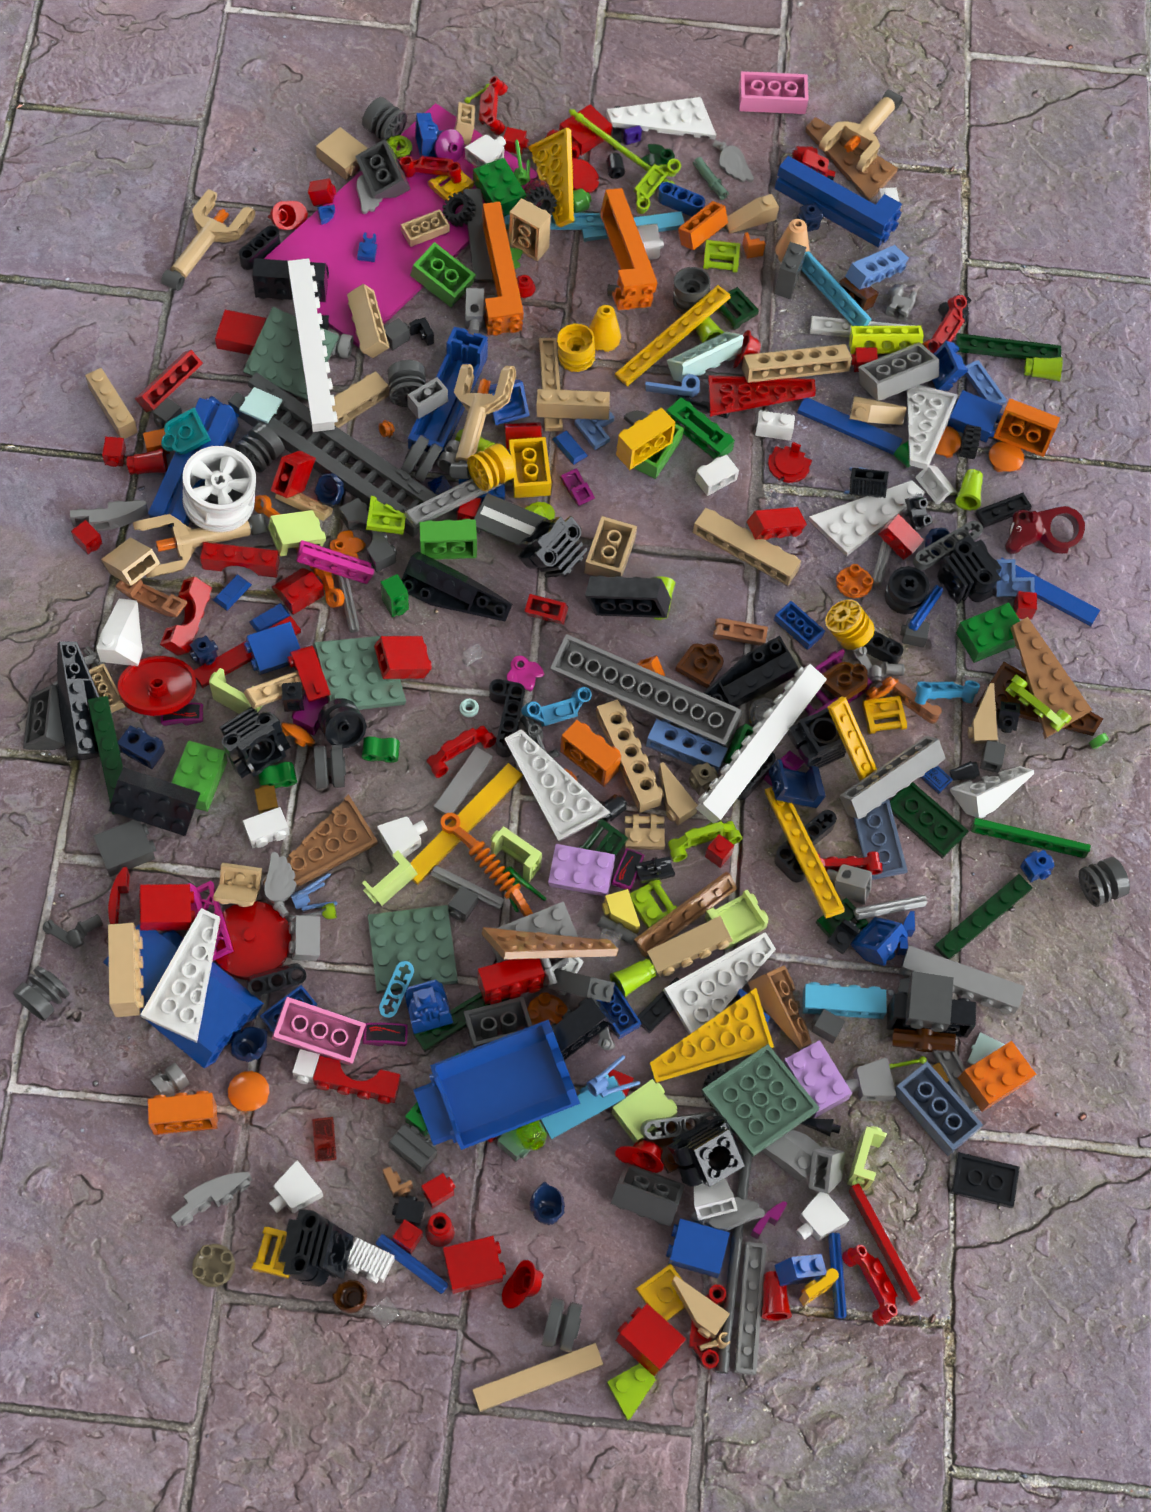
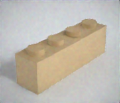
M362 284L347 294L348 306L352 312V320L355 323L360 350L363 354L374 358L390 347L375 292L365 284Z
M99 368L86 374L88 388L120 438L126 439L138 433L135 420L103 369Z
M376 371L366 375L358 383L352 384L348 389L334 396L335 406H332V410L337 413L338 422L334 423L336 427H341L389 396V385Z
M538 389L537 417L609 420L610 392Z
M718 916L647 952L657 973L665 977L675 972L674 969L681 966L682 968L693 964V960L699 957L703 959L710 956L711 952L716 949L722 950L727 948L733 940L721 916Z

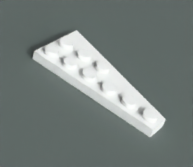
M701 97L606 110L607 119L612 124V127L628 129L640 125L642 131L653 129L657 130L658 133L681 136L692 134L697 138L708 136L709 139L713 140L716 138L715 130Z
M917 385L906 390L909 464L927 470L957 403L958 395Z
M911 480L887 489L886 498L866 496L809 516V521L847 557L880 531L889 520L903 513L907 509L905 499L921 493L924 496L925 492Z
M522 729L504 738L559 842L611 814Z
M202 908L200 909L141 1013L142 1018L196 1043L198 1041L220 923L219 916Z
M766 932L663 989L689 1034L722 1012L737 995L739 989L743 988L776 950Z

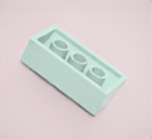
M725 332L668 359L667 363L673 380L682 383L686 375H702L706 372L705 370L716 368L723 361L735 359V356L741 353L743 335Z

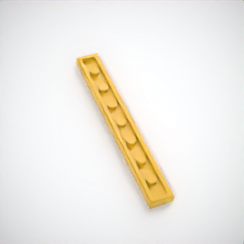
M717 285L615 373V377L628 387L731 298L730 294Z
M508 763L458 814L462 830L464 829L469 833L523 778V774ZM452 820L447 826L453 827L456 823ZM442 830L410 863L418 873L412 881L418 885L461 840L454 834L445 833Z
M772 787L765 789V795L825 918L844 913L845 908L793 803L778 801L775 799Z

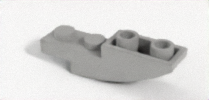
M141 500L108 502V509L70 510L73 526H78L86 520L97 532L125 526L148 514L147 503Z
M249 1172L228 1174L214 1178L194 1188L183 1196L187 1204L171 1216L173 1222L178 1228L181 1225L186 1226L194 1219L193 1216L199 1211L201 1213L206 1211L211 1206L210 1203L212 1201L218 1207L228 1204L233 1199L234 1194L238 1191L242 1192L250 1186L252 1181Z

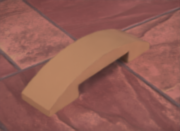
M141 579L132 586L121 580L116 585L119 591L132 600H137L144 607L166 616L177 617L187 605L186 600L173 594L168 596L143 584Z

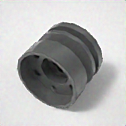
M378 97L367 107L363 115L362 125L372 134H376L379 139L387 141L390 137L401 135L407 123V114L398 107L393 106L384 97Z
M686 267L678 271L674 277L673 304L678 311L686 313L710 292V277L701 268Z
M401 360L392 364L387 370L390 400L397 406L408 407L407 394L426 384L425 368L418 361Z
M257 423L248 432V436L245 435L235 444V449L244 454L252 463L255 471L260 473L272 463L271 460L277 459L285 451V447L278 435L262 423Z
M1108 857L1099 861L1097 865L1090 864L1088 867L1085 866L1079 870L1078 877L1081 889L1089 903L1095 907L1108 903L1111 899L1116 900L1129 894L1130 884L1123 865L1115 857Z
M37 966L33 970L37 976L31 973L28 975L33 985L30 986L22 982L13 991V995L32 1014L45 1021L55 1011L50 1002L52 1001L60 1005L63 1001L59 996L66 999L70 993L53 973Z

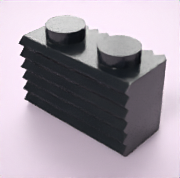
M852 468L849 494L886 498L889 471Z

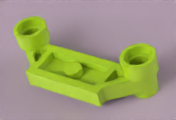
M671 159L668 161V164L659 166L654 164L634 188L637 213L644 214L650 207L649 198L658 189L660 184L667 177H674L680 171L681 163L679 160Z
M1017 674L1012 678V683L1005 690L1012 697L1018 695L1020 697L1018 700L1025 706L1030 704L1034 707L1033 712L1039 717L1043 718L1045 716L1051 721L1049 725L1058 732L1065 723L1068 724L1072 719L1061 708L1057 713H1054L1048 706L1024 689L1028 683Z
M720 821L714 824L711 822L704 827L688 830L679 839H671L668 842V846L671 850L670 855L673 862H680L688 856L685 849L712 841L718 834L725 837L732 844L739 843L742 840V835L736 829L733 821L726 823Z

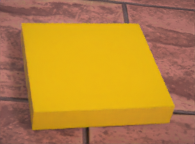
M669 1264L636 1288L646 1304L648 1303L666 1321L685 1308L672 1285L675 1276L682 1280L672 1264Z

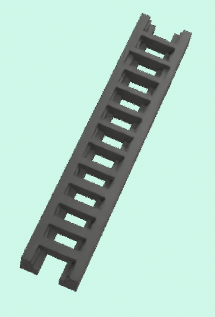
M257 372L248 380V386L252 389L254 387L282 399L277 413L272 416L268 424L239 411L245 401V397L238 392L228 400L229 405L239 414V418L252 427L257 423L268 426L278 435L285 449L290 453L300 450L315 457L313 469L321 474H336L343 481L344 490L359 498L367 506H370L371 496H375L377 501L384 505L387 503L393 509L405 514V511L437 496L411 478L409 474L400 468H396L336 426L334 430L314 432L308 439H305L303 436L312 429L310 409ZM282 410L287 412L280 420L275 418ZM297 419L301 423L292 430L289 426ZM325 438L329 442L322 449L316 446L318 442ZM338 447L343 452L334 459L330 454ZM353 457L357 462L349 469L344 464ZM365 467L372 470L365 478L358 475ZM379 477H382L386 481L379 489L372 485ZM395 486L400 491L394 498H391L387 493ZM410 496L415 501L408 508L401 505ZM406 518L404 531L415 537L420 528H414Z

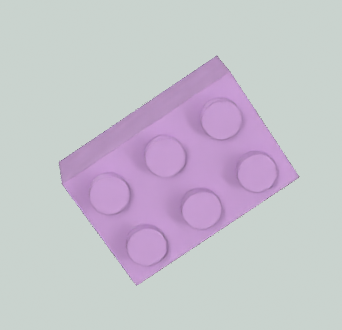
M556 844L548 881L549 887L605 897V895L609 894L615 854Z
M820 1040L784 1059L783 1063L819 1106V1111L812 1115L813 1118L849 1100L852 1092Z

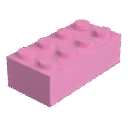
M741 71L739 111L806 114L808 105L807 74Z
M287 997L271 1039L320 1054V1056L340 1060L341 1063L350 1066L353 1064L366 1023Z

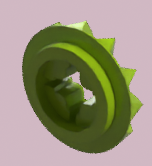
M393 136L387 140L393 148L397 159L410 155L412 143L408 138ZM398 144L401 147L399 151L396 150Z

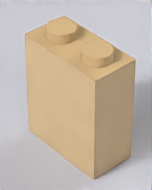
M339 127L316 146V153L318 159L347 180L361 169L355 156L368 148Z
M131 537L101 559L111 575L130 586L160 564L151 548Z

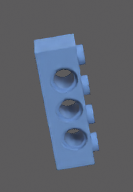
M893 245L852 263L845 277L860 290L870 287L876 282L879 283L887 277L890 278L896 273L903 272L909 258Z
M656 719L646 746L693 766L708 762L710 767L715 768L717 774L728 749L704 737L689 733L686 729L677 728L667 721H660ZM670 736L674 740H667L665 737ZM683 744H690L692 747L687 748ZM707 751L709 755H704L701 752Z

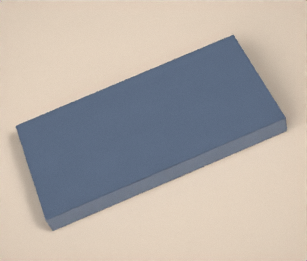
M889 799L884 801L881 806L868 812L865 817L860 819L853 817L863 858L867 857L869 852L875 851L879 853V861L882 863L883 872L872 875V880L907 873L908 870Z

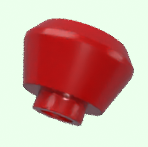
M528 275L517 277L520 297L527 298L535 293L536 286L531 277Z

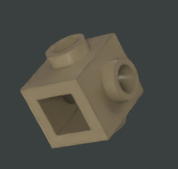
M708 762L702 765L697 764L691 769L689 783L698 795L711 789L709 785L715 778H718L717 771L714 767H710Z

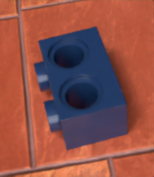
M130 725L118 741L121 753L150 769L154 768L165 752L163 741L156 736L151 737L147 735L140 727L135 728ZM134 739L138 740L136 743H130ZM150 748L154 749L152 752H146Z

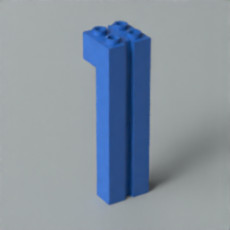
M787 156L779 166L777 174L779 177L775 184L777 191L802 205L816 203L818 208L821 209L823 217L879 248L882 242L885 243L888 240L890 232L896 230L899 224L897 220L902 213L900 211L902 203L884 194L875 205L790 156Z
M454 326L446 343L447 354L436 376L448 389V402L422 418L416 419L408 437V449L422 435L429 439V444L425 451L428 452L432 444L436 443L443 448L441 453L444 452V448L452 439L465 410V407L454 393L462 364H471L473 367L474 381L470 392L472 393L487 360L488 337L479 333L471 335L466 329Z
M199 398L195 409L211 441L184 455L175 452L148 512L150 518L170 514L184 525L189 526L191 520L183 507V470L185 464L193 454L201 449L211 446H224L226 439L227 442H232L239 422L234 409L230 405L223 404L218 406L212 399ZM200 479L192 489L205 486V479Z

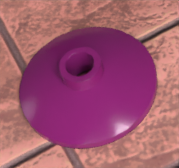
M446 129L438 135L435 141V154L437 158L453 159V162H457L464 152V139L457 130Z

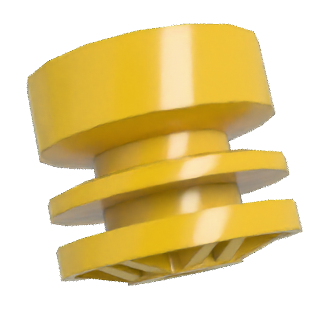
M573 323L566 325L558 333V359L566 370L581 372L591 367L594 363L595 339L592 330L588 326Z
M499 443L468 457L467 465L470 476L482 491L487 492L515 477V465L512 457L506 448Z
M852 599L837 602L830 608L825 618L827 628L845 649L855 650L863 647L873 637L874 623L859 603Z

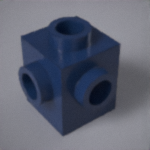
M816 203L806 204L800 207L797 219L803 220L807 225V232L819 229L823 213Z
M206 635L195 639L189 644L191 649L189 655L193 662H197L199 666L204 664L210 665L218 657L216 643L214 640L210 641Z

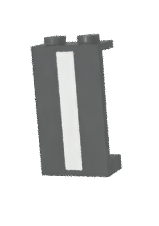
M489 493L486 494L474 518L478 534L483 530L520 546L519 544L524 538L534 532L537 524L542 519H548Z

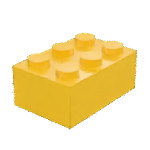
M662 407L657 411L650 412L646 418L636 421L632 427L624 429L619 433L616 456L629 470L633 469L673 442L676 422Z
M546 437L509 440V454L515 465V477L512 479L514 498L551 496L552 484Z

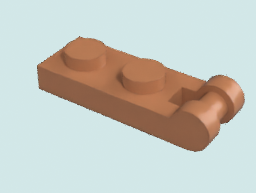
M717 618L715 621L714 639H726L758 646L766 643L768 631L766 626Z
M899 681L892 690L891 696H900L902 704L932 724L938 721L942 712L940 706H932L927 701L924 705L917 704L914 701L916 694L907 685L901 684Z

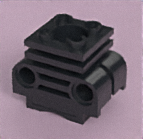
M560 516L552 520L542 519L537 524L534 532L524 538L519 544L523 551L518 557L527 568H540L541 572H546L544 576L548 578L570 574L573 570L572 567L583 560V555L588 550L586 547L581 548L583 546L582 542H577L581 536V528L573 517L569 516L566 520H563Z
M969 535L956 543L950 557H944L937 577L940 584L944 585L950 598L954 599L957 604L961 600L965 601L967 597L979 603L994 595L992 593L997 581L1001 579L998 574L1002 567L988 553L987 547L982 540L975 542Z
M250 707L219 727L224 736L222 739L224 749L235 772L241 778L248 774H251L253 777L257 776L269 765L285 758V751L291 748L282 732L279 719L268 711L259 714L257 710Z
M828 708L799 720L798 724L789 728L788 736L795 748L798 749V753L807 767L817 766L821 768L845 757V746Z
M717 1116L712 1120L706 1119L691 1130L673 1138V1143L667 1146L668 1150L672 1153L675 1163L680 1165L678 1170L684 1184L692 1187L704 1183L711 1187L745 1166L742 1154L736 1140L733 1138L734 1135L726 1118Z
M299 1209L297 1219H289L286 1242L278 1262L285 1265L283 1274L298 1279L303 1285L315 1287L324 1285L329 1276L344 1279L348 1268L350 1250L353 1247L354 1236L315 1211Z

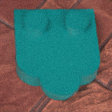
M193 407L165 424V435L162 437L161 445L166 451H175L180 455H184L211 441L196 409Z

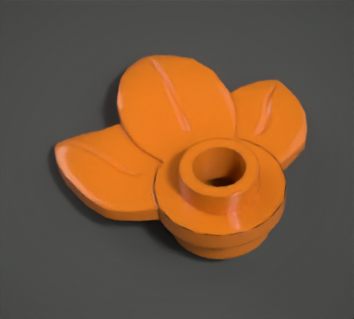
M346 530L338 534L337 539L330 543L329 548L330 550L359 559L357 553L366 547V543L357 537L353 538V532Z

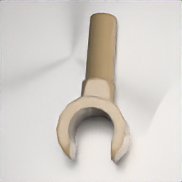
M722 1332L712 1342L700 1345V1351L716 1346L721 1349L725 1348L731 1341L725 1343L721 1338L725 1337L728 1333Z

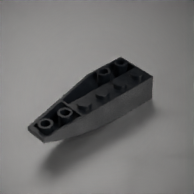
M418 551L410 557L401 579L409 595L431 606L504 622L507 620L513 606L512 603L484 585Z
M779 635L744 655L712 684L704 694L738 707L796 677L794 674L799 668Z
M59 641L57 645V684L67 761L88 760L100 757L88 699L99 697L78 643Z

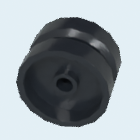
M906 566L896 569L889 578L884 594L885 601L890 609L904 615L917 612L929 591L930 584L927 576L915 567Z
M337 698L329 701L322 707L318 715L319 727L331 745H342V748H350L359 743L366 733L367 725L358 707L348 699Z

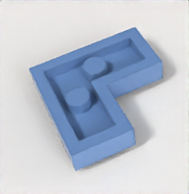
M609 412V420L576 419L575 426L593 449L596 450L610 442V437L602 427L612 423L615 417Z
M1015 559L997 560L1002 567L998 574L1001 579L997 581V597H1016L1018 591L1035 593L1034 577L1016 578Z

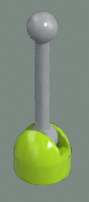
M334 902L324 905L319 912L301 916L322 915L326 919L337 918ZM289 915L287 918L288 922H292L295 916Z

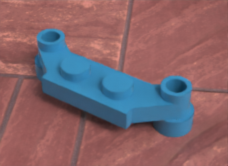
M971 680L965 681L964 686L954 682L920 681L917 683V693L914 701L917 704L924 705L928 699L961 697L964 702L973 703L980 684Z
M581 687L572 693L570 699L541 707L538 702H529L522 707L521 713L525 717L540 722L542 727L577 717L580 707L584 702H588L591 699L592 693L589 688Z

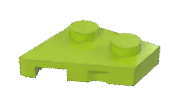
M371 496L366 530L404 535L405 514L393 509L387 503L385 505L377 501V497Z
M640 1363L607 1381L627 1421L631 1419L656 1381L655 1377Z

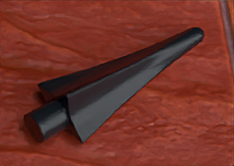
M808 1118L801 1123V1125L827 1136H830L831 1132L839 1134L841 1128L840 1125L833 1124L834 1119Z

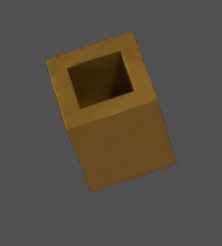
M263 785L254 789L259 814L278 808L274 785Z

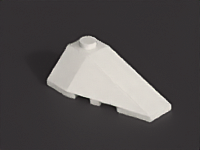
M118 599L101 632L96 648L100 662L131 666L139 665L143 648L137 600Z
M1022 766L999 772V776L981 777L982 781L972 783L971 780L965 781L950 788V792L966 814L979 819L984 818L987 814L995 811L1034 774V770Z

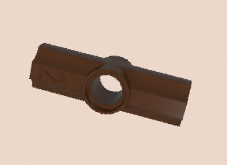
M894 1028L892 1046L912 1048L919 1052H955L956 1034L934 1032L923 1028L916 1030Z

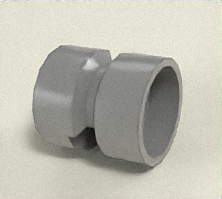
M347 334L339 336L331 355L334 356L337 353L339 357L349 359L353 348V336Z
M450 440L447 443L444 452L441 453L436 461L437 466L447 474H450L451 464L456 462L455 458L460 444L456 440Z
M175 1062L165 1069L164 1074L159 1073L150 1079L159 1095H165L166 1097H172L175 1095L176 1090L181 1091L190 1085L188 1079Z

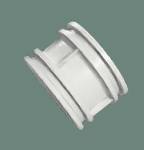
M225 446L207 447L199 450L189 458L183 470V507L187 516L194 524L212 532H227L242 526L250 518L255 504L256 473L250 460L241 452ZM200 479H205V486L192 489ZM233 489L244 495L233 502L228 493ZM210 494L218 496V504H212L204 500Z

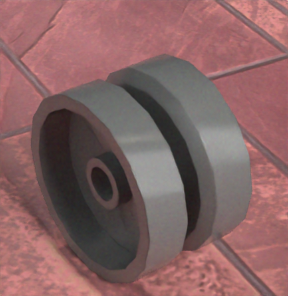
M420 435L416 443L408 451L401 470L410 474L415 466H418L415 479L423 483L443 448L434 443L428 452L425 451L429 444V439Z
M342 745L331 746L330 758H327L325 746H314L317 789L328 788L329 776H332V784L335 788L345 787L344 775H346V765Z
M553 1297L541 1345L552 1348L556 1343L557 1335H561L560 1350L571 1353L574 1339H577L581 1323L579 1318L583 1305L574 1302L570 1303L567 1315L563 1314L564 1300Z

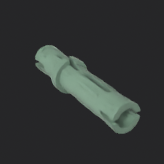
M702 157L696 158V163L693 161V165L707 181L709 188L717 194L720 200L727 198L726 195H729V192L722 185L720 178L714 175Z

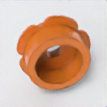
M384 420L383 423L379 424V432L382 437L388 436L390 438L395 428L391 422Z

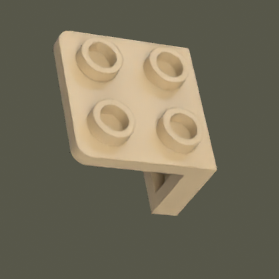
M222 863L220 884L213 895V900L221 904L233 903L241 907L252 906L261 889L262 868Z

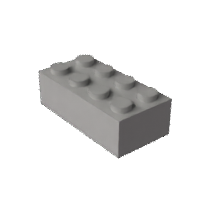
M920 342L859 366V384L877 401L884 400L939 377V359Z
M564 901L496 928L578 937ZM492 947L498 963L505 960H509L503 959L499 955V953Z

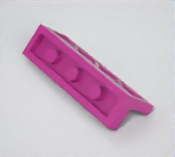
M303 540L299 543L296 562L367 584L374 574V569L371 568L372 563Z
M209 881L198 887L188 883L190 884V891H194V904H191V910L195 911V918L201 908L207 911L210 905L215 907L213 914L220 917V929L217 934L213 961L233 952L220 904L218 901L213 900V895L216 891L214 883ZM209 889L210 894L207 900L202 899L200 893ZM219 940L225 941L226 948L217 952L216 946Z

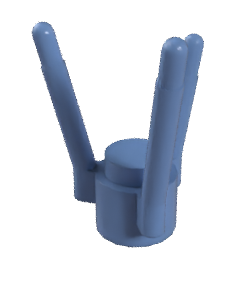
M330 873L291 895L296 910L301 908L304 912L309 909L322 908L328 903H333L325 902L307 905V903L311 902L308 894L323 887L325 883L322 881L330 877Z
M624 1055L613 1062L601 1074L587 1082L588 1090L593 1096L600 1094L603 1098L608 1094L640 1085V1081L607 1090L609 1082L605 1076L625 1059Z

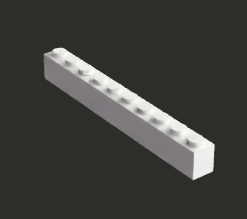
M309 259L288 261V269L313 432L334 430V423L338 422L336 411L332 410V406H335L334 395H330L329 391L333 388L331 378H327V373H330L329 362H325L324 358L328 355L326 346L322 345L325 335L324 329L320 330L319 325L323 323L321 313L317 312V308H320L319 297H315L314 293L318 292L317 283L312 280V276H315L314 265H310Z
M811 664L804 668L801 666L795 672V679L793 681L790 680L784 687L785 692L775 698L773 701L775 705L766 710L763 714V721H759L753 727V734L751 736L748 735L741 743L743 747L733 753L731 763H727L720 770L721 776L715 778L709 785L711 789L708 793H703L698 799L700 803L696 809L713 824L723 818L827 680Z

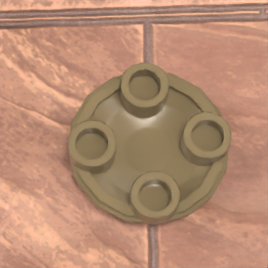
M206 1244L201 1247L193 1259V1276L206 1287L215 1288L224 1285L234 1273V1256L223 1245Z

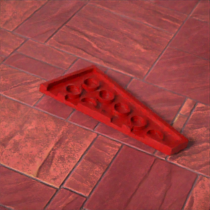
M708 375L710 416L815 397V379L786 378L747 383L746 378L741 376Z

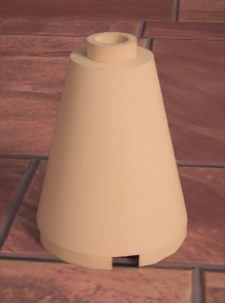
M792 220L778 241L775 253L780 262L783 261L790 242L807 247L806 252H810L807 225L803 220Z

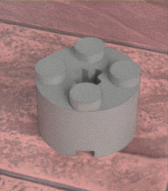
M647 224L637 226L649 260L659 259L660 248H663L664 243L663 239L659 237L658 225Z

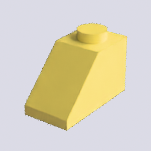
M628 889L605 895L604 903H602L604 914H608L609 919L612 921L620 922L623 924V927L638 933L640 923Z

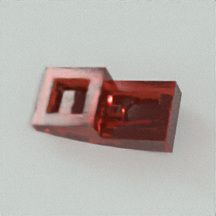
M334 1117L312 1119L315 1162L337 1160Z

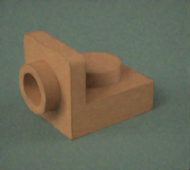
M391 1167L383 1169V1176L393 1198L399 1196V1198L404 1197L410 1193V1190L413 1189L411 1180L399 1185L401 1179L397 1171L393 1172Z

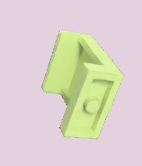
M313 510L270 517L268 530L279 552V556H286L289 548L299 547L301 540L321 547L326 542L325 532L321 530L319 518L315 516Z
M219 668L217 672L211 675L209 684L213 700L238 714L252 707L243 692L226 683L223 669ZM263 706L257 707L255 710L259 712Z
M504 826L500 831L494 832L491 837V854L497 855L503 850L523 864V879L530 882L541 868L542 853Z
M399 850L392 855L399 865L372 888L365 880L362 882L366 887L363 891L374 903L378 901L383 906L418 874Z
M748 890L743 891L741 896L717 909L713 907L706 911L705 919L707 922L721 916L733 940L725 948V951L767 927L768 916L766 912L759 908L755 895L753 893L750 894Z
M653 1079L612 1108V1115L634 1144L644 1139V1136L641 1134V1125L644 1121L677 1115L678 1108L672 1099H667L664 1095L663 1087L659 1083H655ZM651 1126L647 1129V1132L651 1133L658 1127Z
M871 1126L866 1127L862 1133L849 1174L848 1185L853 1186L858 1183L863 1190L867 1191L873 1183L876 1172L864 1169L870 1145L879 1148L886 1138L887 1133L882 1132V1129Z

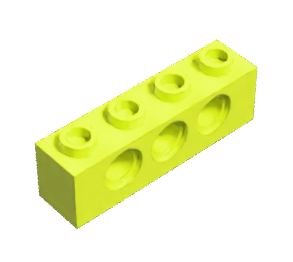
M851 326L849 347L851 354H854L856 347L877 348V354H891L919 342L922 344L924 335L921 326Z

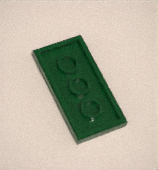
M911 782L908 787L901 789L890 800L893 816L942 859L969 832L914 782Z

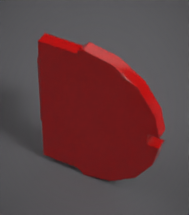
M572 158L573 190L583 189L588 193L594 192L599 185L597 171L587 161Z
M792 442L791 447L785 445L784 449L775 446L773 453L769 455L768 459L769 471L778 480L783 478V482L794 483L801 481L808 475L812 460L804 457L806 453L800 451V444Z

